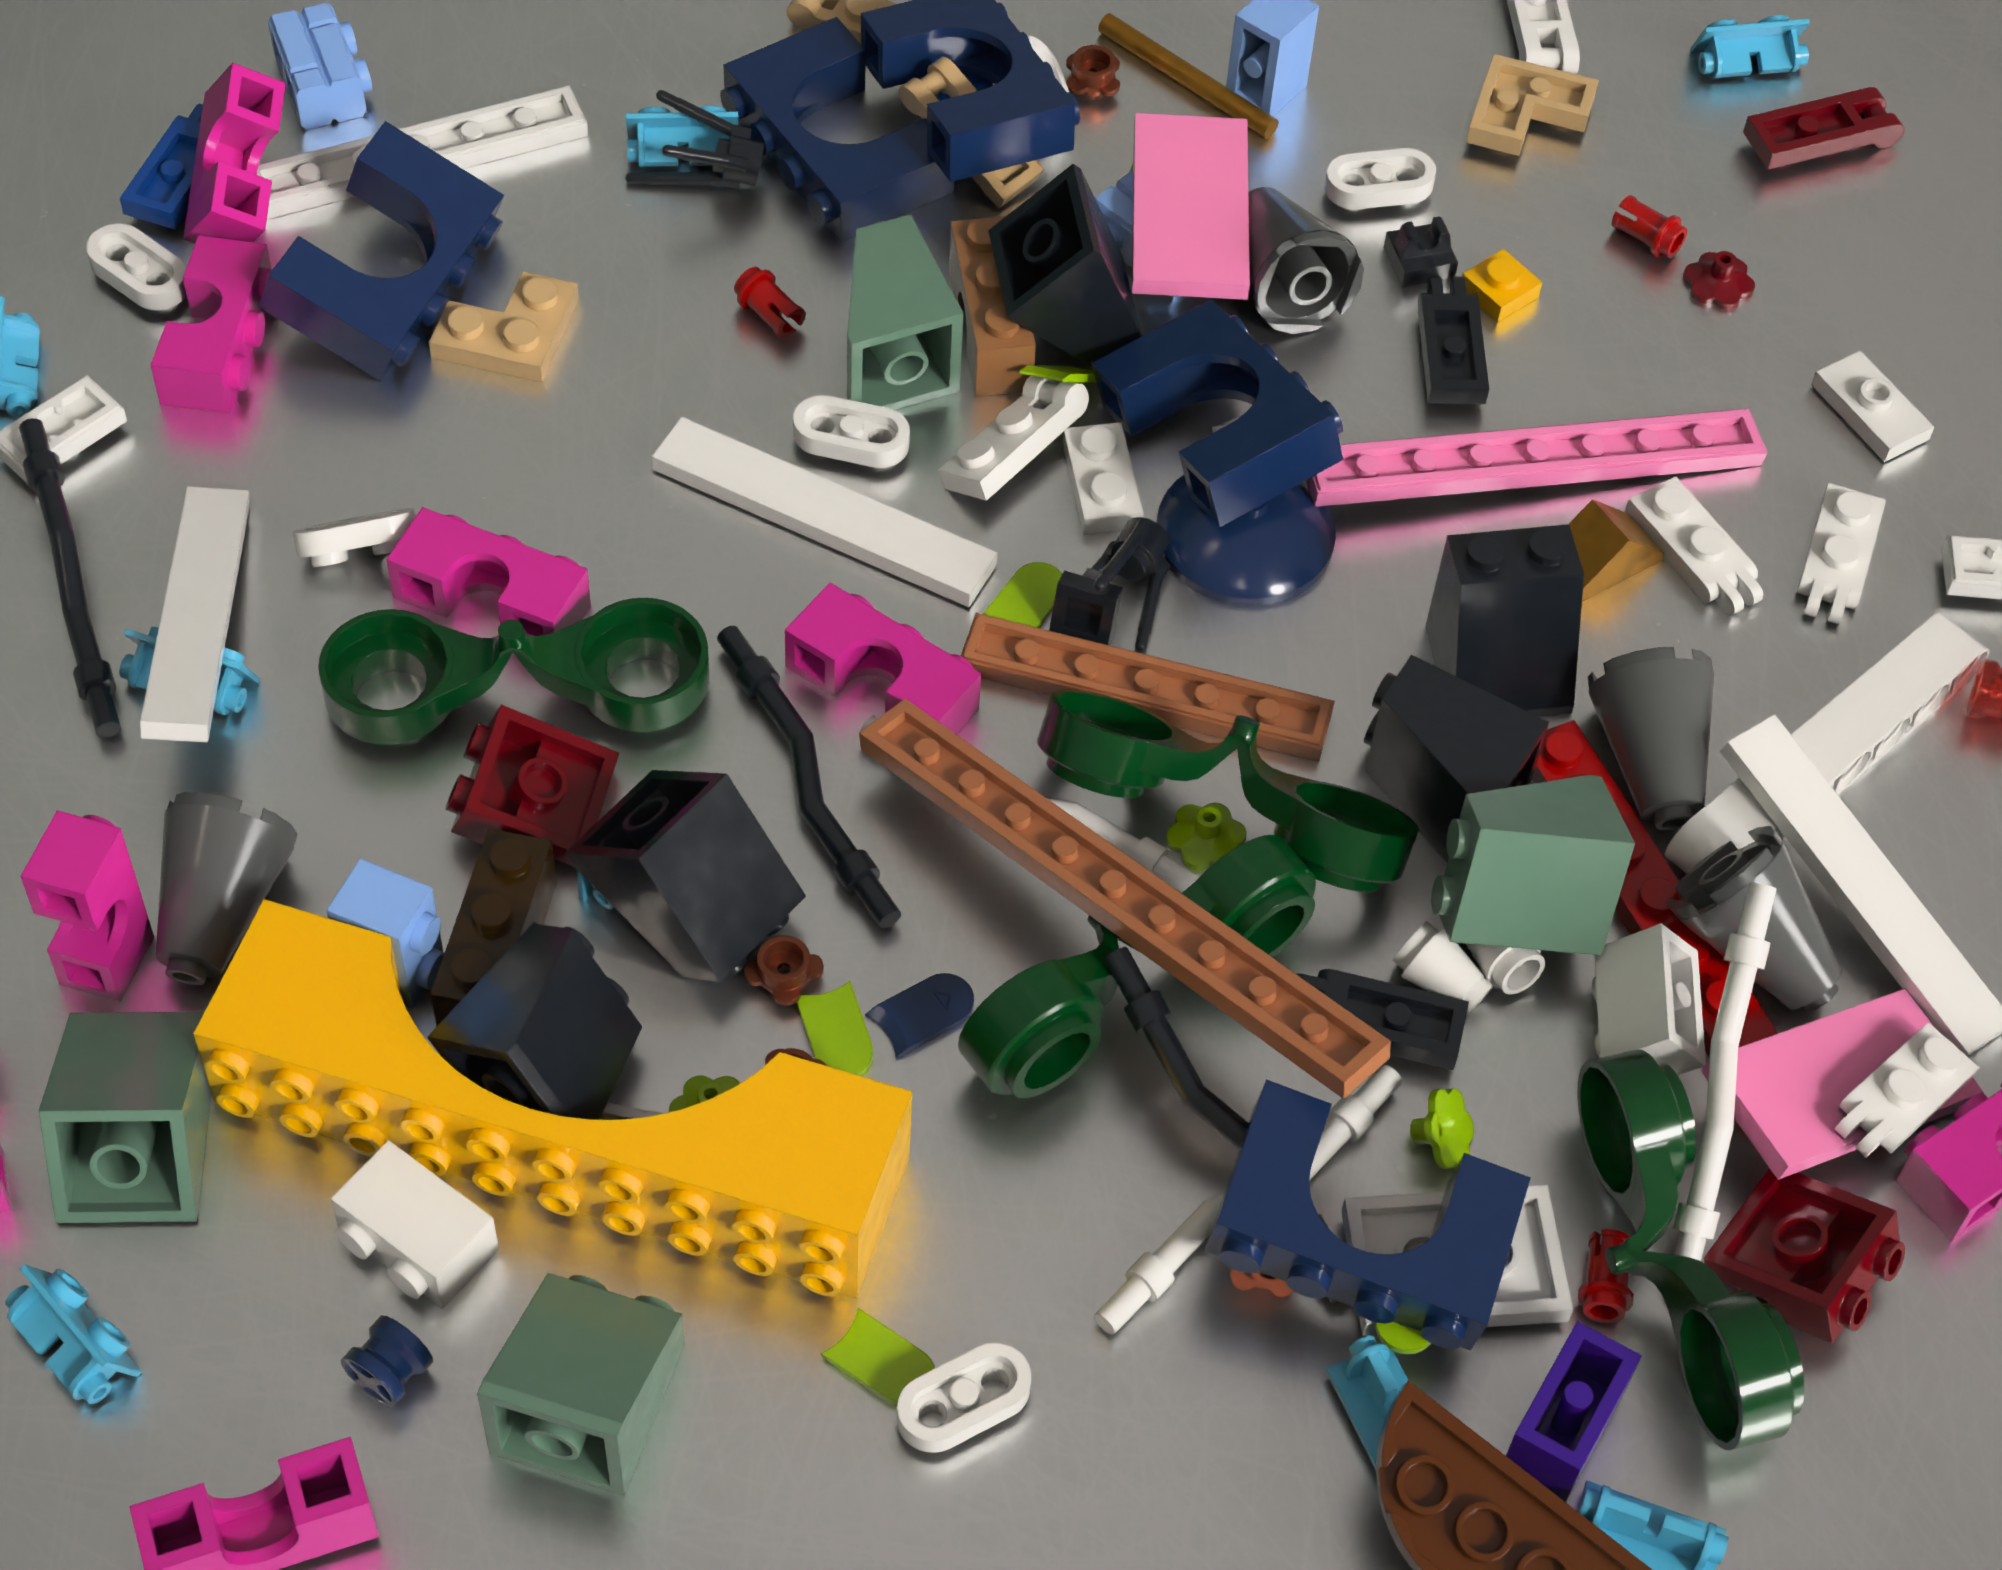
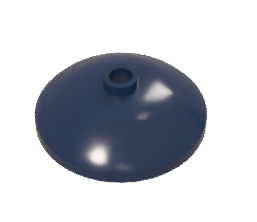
M1182 475L1165 493L1159 506L1156 521L1169 537V545L1162 557L1170 564V570L1188 587L1206 597L1228 604L1243 606H1262L1283 602L1309 589L1326 571L1333 555L1336 540L1335 521L1330 507L1314 506L1306 481L1219 527L1190 497L1185 476Z

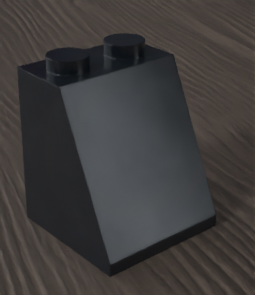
M1075 164L1070 165L988 230L1008 318L1092 367L1091 363L1142 336L1122 253L1081 168Z
M1569 524L1447 535L1425 626L1436 667L1536 716L1572 713L1575 700L1584 571Z
M1411 655L1397 676L1390 672L1386 674L1373 698L1372 707L1379 711L1371 721L1364 737V743L1371 746L1365 772L1397 808L1418 825L1421 835L1448 863L1449 856L1446 846L1448 828L1454 818H1460L1466 794L1531 784L1549 722Z
M651 770L565 852L571 863L684 978L722 982L736 975L747 962L746 956L764 938L781 930L789 920V913L806 897L726 773Z
M532 923L427 1038L441 1057L455 1070L478 1086L505 1100L558 1116L600 1120L639 1036L642 1025L627 1006L629 997L625 990L617 982L607 977L592 957L595 954L594 948L583 934L571 927L562 928Z

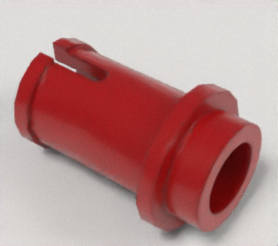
M1632 195L1624 198L1619 207L1636 216L1637 220L1634 221L1616 211L1613 215L1612 227L1651 247L1650 252L1655 257H1661L1662 255L1668 258L1673 257L1679 251L1687 236V228L1681 225L1680 217L1672 215L1668 218L1641 203Z
M758 267L749 268L741 274L734 285L738 304L743 309H752L774 330V333L779 338H787L794 334L797 330L782 317V313L787 318H792L801 326L806 317L805 310L791 300L775 284L776 277L770 270H761Z
M1602 1229L1601 1235L1594 1231L1589 1236L1586 1283L1582 1284L1578 1289V1301L1583 1306L1585 1316L1596 1322H1619L1624 1319L1626 1311H1629L1633 1306L1634 1294L1628 1288L1629 1273L1613 1275L1608 1268L1605 1257L1607 1247L1619 1245L1630 1237L1619 1230Z

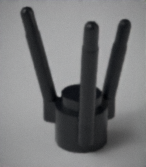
M664 90L656 93L659 101L729 136V140L718 138L715 152L665 145L662 148V153L669 157L712 165V171L718 173H628L625 176L626 182L647 185H720L739 189L740 183L751 186L756 185L762 162L764 142L750 139L752 128L732 124Z
M1136 517L1127 521L1117 540L1109 543L1102 556L1091 569L1101 571L1093 584L1097 591L1104 590L1117 574L1130 581H1138L1143 577L1149 578L1135 642V649L1141 653L1147 648L1162 582L1171 566L1162 557L1169 545V537L1166 531L1151 519Z

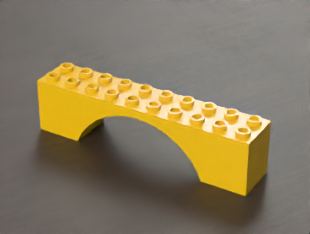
M263 899L193 1033L213 1100L221 1108L233 1115L243 1118L253 1117L254 1114L281 1122L285 1128L301 1136L315 1137L317 1134L344 1141L354 1151L371 1157L389 1140L437 1176H443L448 1173L471 1180L480 1189L493 1195L507 1196L510 1193L537 1200L545 1209L559 1215L571 1216L576 1212L599 1219L610 1229L624 1235L636 1236L644 1233L667 1240L674 1248L686 1254L702 1256L707 1252L733 1260L741 1269L755 1275L768 1276L775 1273L800 1281L810 1291L824 1296H836L841 1293L858 1298L910 1158L912 1091L781 1052L757 1073L737 1086L709 1100L681 1110L650 1117L623 1120H589L545 1113L505 1100L478 1086L455 1070L434 1050L420 1033L404 1005L390 936Z

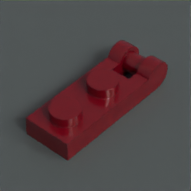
M1868 87L1748 116L1743 133L1767 170L1871 144H1875L1878 148H1887L1902 138L1905 128L1895 114L1886 112L1887 102L1879 90L1875 87Z

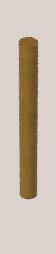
M1106 14L1100 21L1098 26L1100 33L1231 117L1247 119L1248 127L1259 135L1268 139L1275 133L1279 121L1267 112L1113 14Z

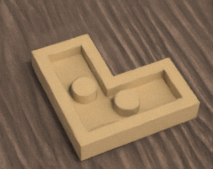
M1493 54L1469 126L1466 143L1519 156L1531 119L1584 132L1599 80Z
M522 271L504 312L448 300L429 341L431 358L543 382L579 300L578 283Z

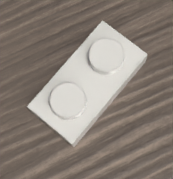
M1122 423L1067 428L1063 432L1062 445L1083 535L1122 531L1127 521L1132 518L1143 517L1144 513Z

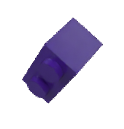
M1577 1321L1516 1430L1506 1456L1566 1502L1626 1392L1642 1355Z

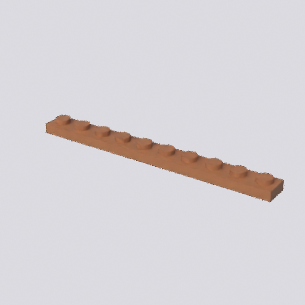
M903 699L859 732L861 751L1342 1099H1345L1390 1059L1391 1041L907 699Z

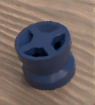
M381 1315L369 1328L370 1338L362 1347H352L340 1361L347 1375L364 1392L378 1402L394 1407L405 1395V1383L412 1375H422L434 1361L428 1348L415 1334L398 1321Z

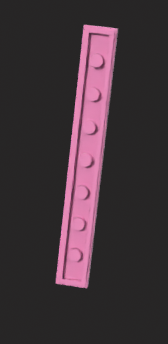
M1748 408L1340 444L1344 460L1307 479L1306 482L1314 506L1320 507L1762 466L1767 450Z

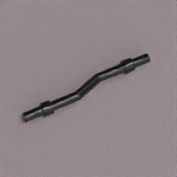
M34 418L27 419L19 426L27 456L24 459L23 468L29 488L37 492L50 539L63 616L77 663L73 671L79 697L88 703L96 734L99 737H112L121 730L112 697L116 690V684L110 664L101 658L87 607L75 535L61 489L65 481L59 456L50 450L43 422Z
M733 625L724 628L718 634L717 641L736 667L735 677L749 698L759 700L790 745L801 815L835 862L834 873L846 891L851 895H858L880 928L892 926L901 917V912L879 882L880 871L865 850L856 849L824 803L813 733L779 687L780 676L767 657L758 656L737 626Z
M1122 947L1108 954L1104 958V962L1128 1003L1124 1008V1012L1136 1034L1144 1032L1182 1103L1237 1149H1240L1249 1122L1203 1085L1167 1020L1172 1015L1159 990L1151 991L1129 949ZM1318 1214V1215L1320 1216L1321 1220H1322V1221L1324 1222V1224L1327 1226V1224H1326L1324 1218L1322 1217V1215H1321V1214ZM1329 1298L1331 1304H1335V1303L1339 1302V1301H1336V1300H1334V1299Z

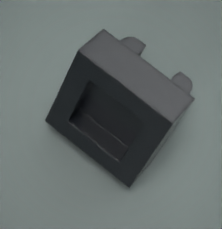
M1433 217L1431 224L1414 227L1412 221L1406 222L1399 230L1386 232L1383 248L1402 288L1428 283L1429 276H1441L1442 280H1447L1456 275L1458 261L1451 248L1450 234L1442 217Z
M1087 568L1083 575L1064 570L1057 584L1049 631L1110 645L1114 636L1123 587L1110 584L1109 582L1104 590L1097 591L1093 584L1101 571Z

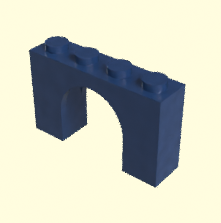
M912 0L861 13V45L866 50V67L882 89L905 84L913 77L923 78L928 74V67L942 56L949 58L964 75L980 77L995 84L980 91L927 104V151L949 182L1074 150V129L1080 122L1077 100L1071 92H1066L1055 78L1050 64L1043 62L1033 50L1028 36L1024 32H1019L1008 18L1007 11L1002 3H997L995 0Z
M837 17L723 64L724 89L720 92L723 108L727 112L738 111V121L742 126L752 128L750 136L752 140L764 142L763 156L767 155L776 165L785 185L790 190H797L808 203L809 210L815 221L821 226L826 225L840 243L855 237L857 228L869 226L880 221L895 219L954 192L955 181L949 182L927 151L926 118L875 140L858 144L829 142L814 136L800 125L812 113L865 90L866 50Z
M387 121L382 124L357 157L346 191L404 227L420 247L424 266L402 277L379 278L369 276L352 269L298 235L268 275L258 306L380 382L394 363L403 368L420 341V337L415 335L416 331L422 323L430 328L435 324L449 298L443 294L451 284L459 289L465 282L476 262V259L471 256L476 247L479 246L486 251L492 244L503 224V221L497 218L496 214L504 198V194Z
M1212 299L1091 363L1103 407L1117 422L1122 423V427L1131 436L1198 402L1212 399H1235L1252 404L1248 411L1234 422L1178 452L1190 497L1219 527L1344 460L1338 434L1343 432V425L1333 405L1327 400L1320 402L1309 391L1306 382L1298 372L1292 371L1289 373L1279 363L1274 351L1267 343L1259 344L1249 335L1244 323L1237 315L1229 316Z
M1266 1079L1253 1108L1204 1251L1219 1256L1226 1266L1244 1273H1256L1259 1271L1286 1281L1288 1287L1300 1295L1310 1298H1323L1326 1296L1350 1305L1358 1315L1372 1322L1384 1324L1395 1322L1419 1330L1425 1340L1436 1346L1448 1349L1462 1347L1471 1351L1488 1325L1531 1177L1464 1153L1448 1180L1429 1240L1412 1250L1397 1254H1376L1360 1250L1342 1241L1328 1229L1318 1215L1310 1193V1171L1332 1103Z

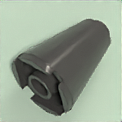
M1260 187L1249 191L1250 290L1258 313L1275 330L1290 334L1312 332L1325 326L1321 320L1336 309L1341 315L1351 306L1361 289L1364 268L1356 248L1345 236L1276 189Z
M1658 647L1630 652L1604 662L1605 674L1597 679L1593 672L1587 677L1590 699L1638 812L1644 821L1655 823V827L1659 830L1680 829L1689 819L1705 807L1714 670L1711 658L1704 652L1692 649L1693 660L1676 658L1674 647Z
M182 792L176 794L174 803L171 800L169 801L164 813L156 959L166 966L165 974L168 977L186 984L203 985L206 978L219 977L223 973L248 930L263 899H266L294 850L298 834L292 824L276 813L263 808L259 820L239 812L243 800L207 792Z
M1771 826L1757 827L1748 831L1755 842L1738 850L1732 841H1729L1699 862L1675 886L1682 898L1680 900L1668 898L1666 905L1673 912L1677 920L1724 957L1730 933L1737 934L1749 883L1754 882L1776 888L1764 941L1771 944L1765 969H1757L1754 982L1789 1010L1804 1007L1806 1011H1813L1825 1005L1836 995L1839 988L1835 983L1840 978L1842 970L1783 839Z

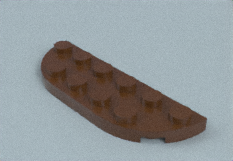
M1407 1381L1401 1387L1389 1408L1380 1433L1376 1461V1478L1380 1505L1388 1530L1398 1550L1413 1570H1652L1413 1383Z

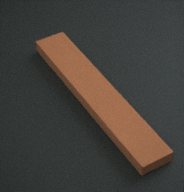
M975 613L961 656L969 661L975 670L981 673L982 679L1050 696L1053 692L1064 689L1103 694L1148 710L1175 727L1224 739L1230 732L1235 717L1237 715L1247 716L1260 723L1256 735L1257 747L1317 762L1320 761L1335 703L1334 700Z

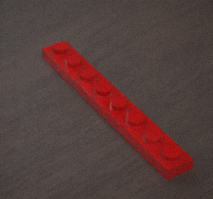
M1575 720L1547 729L1532 777L1533 782L1541 783L1585 775L1601 776L1635 842L1615 909L1629 933L1634 934L1662 923L1698 951L1705 1052L1710 1059L1711 1039L1730 962L1725 961L1720 953L1677 920L1673 912L1666 905L1668 898L1675 900L1682 898L1675 888L1679 880ZM1752 993L1738 1048L1778 1034Z

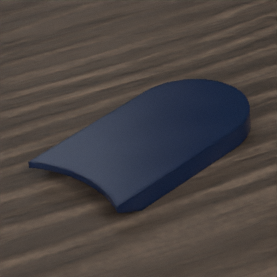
M949 973L935 974L877 1004L865 1016L874 1021L887 1034L897 1059L964 1023L973 1011L974 993L970 985L957 975Z

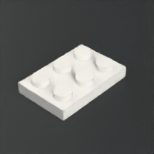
M1548 1185L1528 1186L1487 1327L1568 1322L1573 1306ZM1445 1191L1345 1198L1341 1211L1347 1244L1376 1254H1397L1422 1245L1431 1238ZM1359 1315L1362 1336L1377 1335L1375 1322Z

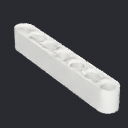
M1941 612L1936 613L1795 730L1791 736L1837 795H1839L1959 692L1977 674L1990 651ZM1739 777L1680 828L1667 846L1665 856L1687 874L1699 862L1729 841H1732L1738 850L1755 842L1748 831L1757 827L1771 826L1783 841L1787 838Z

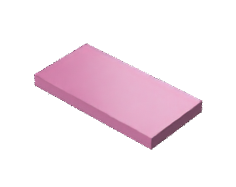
M1135 113L1132 294L1248 300L1250 270L1247 119Z
M1906 989L1738 1048L1734 1119L1778 1180L1855 1151L1856 1146L1868 1134L1859 1126L1844 1139L1834 1130L1847 1115L1839 1108V1105L1861 1082L1928 1022L1933 1026ZM1710 1059L1701 1070L1707 1081L1709 1078ZM1972 1077L1925 1123L1956 1112L1967 1100L1983 1092V1090Z

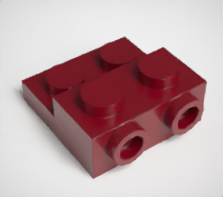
M501 704L488 726L479 722L476 724L468 741L463 758L475 763L470 777L462 774L458 776L448 798L445 810L457 814L451 832L483 844L488 828L552 840L554 859L575 867L565 852L598 822L619 753Z
M1769 1168L1703 1260L1704 1264L1708 1265L1723 1283L1768 1301L1770 1305L1777 1309L1788 1326L1833 1344L1844 1327L1856 1331L1862 1326L1871 1305L1870 1289L1878 1278L1885 1281H1891L1895 1278L1904 1260L1905 1245L1903 1242H1900L1896 1210L1798 1172L1778 1180Z

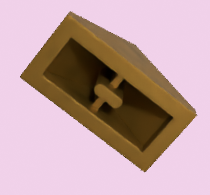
M1592 499L1569 523L1584 571L1582 602L1663 560L1665 553L1628 513Z

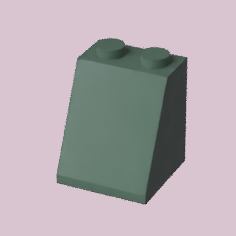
M909 214L857 228L847 332V399L897 410L960 392L963 311L912 215Z
M1585 775L1466 794L1460 818H1454L1448 828L1446 846L1449 859L1444 876L1438 875L1436 877L1431 895L1432 911L1435 915L1440 916L1449 941L1601 956L1635 846V842L1602 777Z
M81 1012L69 1014L39 1108L55 1223L197 1221L212 1094L193 1034L204 1012Z
M547 1273L482 1380L477 1392L489 1454L625 1496L685 1345L682 1313L674 1311L668 1303L652 1296L641 1295L633 1299L610 1292L603 1284L586 1276L573 1275L567 1279Z

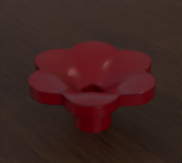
M1728 251L1704 253L1700 256L1698 262L1687 265L1683 273L1684 281L1692 286L1690 294L1695 301L1702 304L1714 303L1722 309L1737 307L1740 299L1750 297L1755 289L1754 280L1747 275V265Z

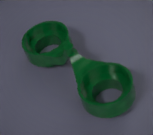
M631 598L615 602L599 610L593 616L564 629L540 636L529 635L523 629V625L516 620L502 622L498 627L497 636L480 638L436 624L413 612L396 609L377 610L354 617L337 628L324 644L318 664L326 709L334 723L342 731L358 740L381 745L409 742L434 730L446 719L451 710L473 701L488 691L499 678L513 653L541 686L559 696L586 705L591 713L604 723L627 731H657L678 724L699 707L706 696L709 686L708 643L703 628L685 609L671 602L655 598ZM642 659L659 661L671 667L678 675V678L669 689L659 695L645 698L628 696L616 690L609 682V679L617 669L629 662ZM387 672L409 673L421 679L425 684V689L419 697L402 708L392 710L374 709L357 698L358 691L366 681L378 674Z
M1064 689L1052 693L1037 738L1038 746L1048 756L1046 764L1053 773L1081 788L1119 798L1140 797L1144 789L1157 787L1165 779L1176 781L1199 779L1237 749L1242 788L1245 798L1251 807L1262 816L1276 823L1274 835H1278L1285 840L1312 871L1317 880L1347 890L1374 892L1381 888L1382 883H1389L1400 879L1419 832L1418 825L1408 815L1375 797L1340 785L1288 774L1269 766L1261 759L1256 750V735L1260 723L1247 716L1237 715L1235 717L1233 726L1224 741L1207 743L1196 739L1154 713L1134 704L1094 692Z
M1264 835L1249 840L1225 854L1182 894L1265 953L1274 957L1302 932L1311 919L1315 909L1313 896L1316 887V877L1282 837L1278 835ZM1089 915L1087 920L1096 931L1099 946L1083 954L1039 963L1003 983L976 1008L965 1023L958 1040L959 1052L993 1094H1015L1019 1098H1031L1055 1088L1082 1067L1100 1042L1102 1035L1100 1024L1103 1009L1112 1000L1118 987L1104 962V958L1119 949L1118 940L1135 949Z
M1641 1049L1587 1060L1580 1069L1577 1086L1578 1111L1584 1141L1600 1181L1610 1195L1616 1199L1635 1228V1234L1628 1237L1624 1242L1606 1248L1605 1257L1610 1272L1613 1275L1628 1272L1632 1276H1643L1654 1283L1662 1294L1669 1311L1681 1370L1689 1398L1700 1423L1715 1444L1724 1450H1733L1783 1437L1790 1428L1793 1415L1798 1414L1803 1406L1804 1376L1797 1346L1781 1314L1772 1305L1761 1303L1747 1291L1736 1290L1729 1292L1718 1275L1708 1265L1697 1259L1647 1251L1666 1232L1676 1211L1678 1200L1677 1186L1683 1177L1685 1169L1692 1165L1696 1154L1695 1123L1690 1102L1682 1082L1667 1063L1657 1062L1653 1056Z

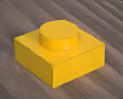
M1505 249L1500 250L1462 273V277L1465 279L1466 294H1478L1479 307L1497 323L1539 298L1542 281Z

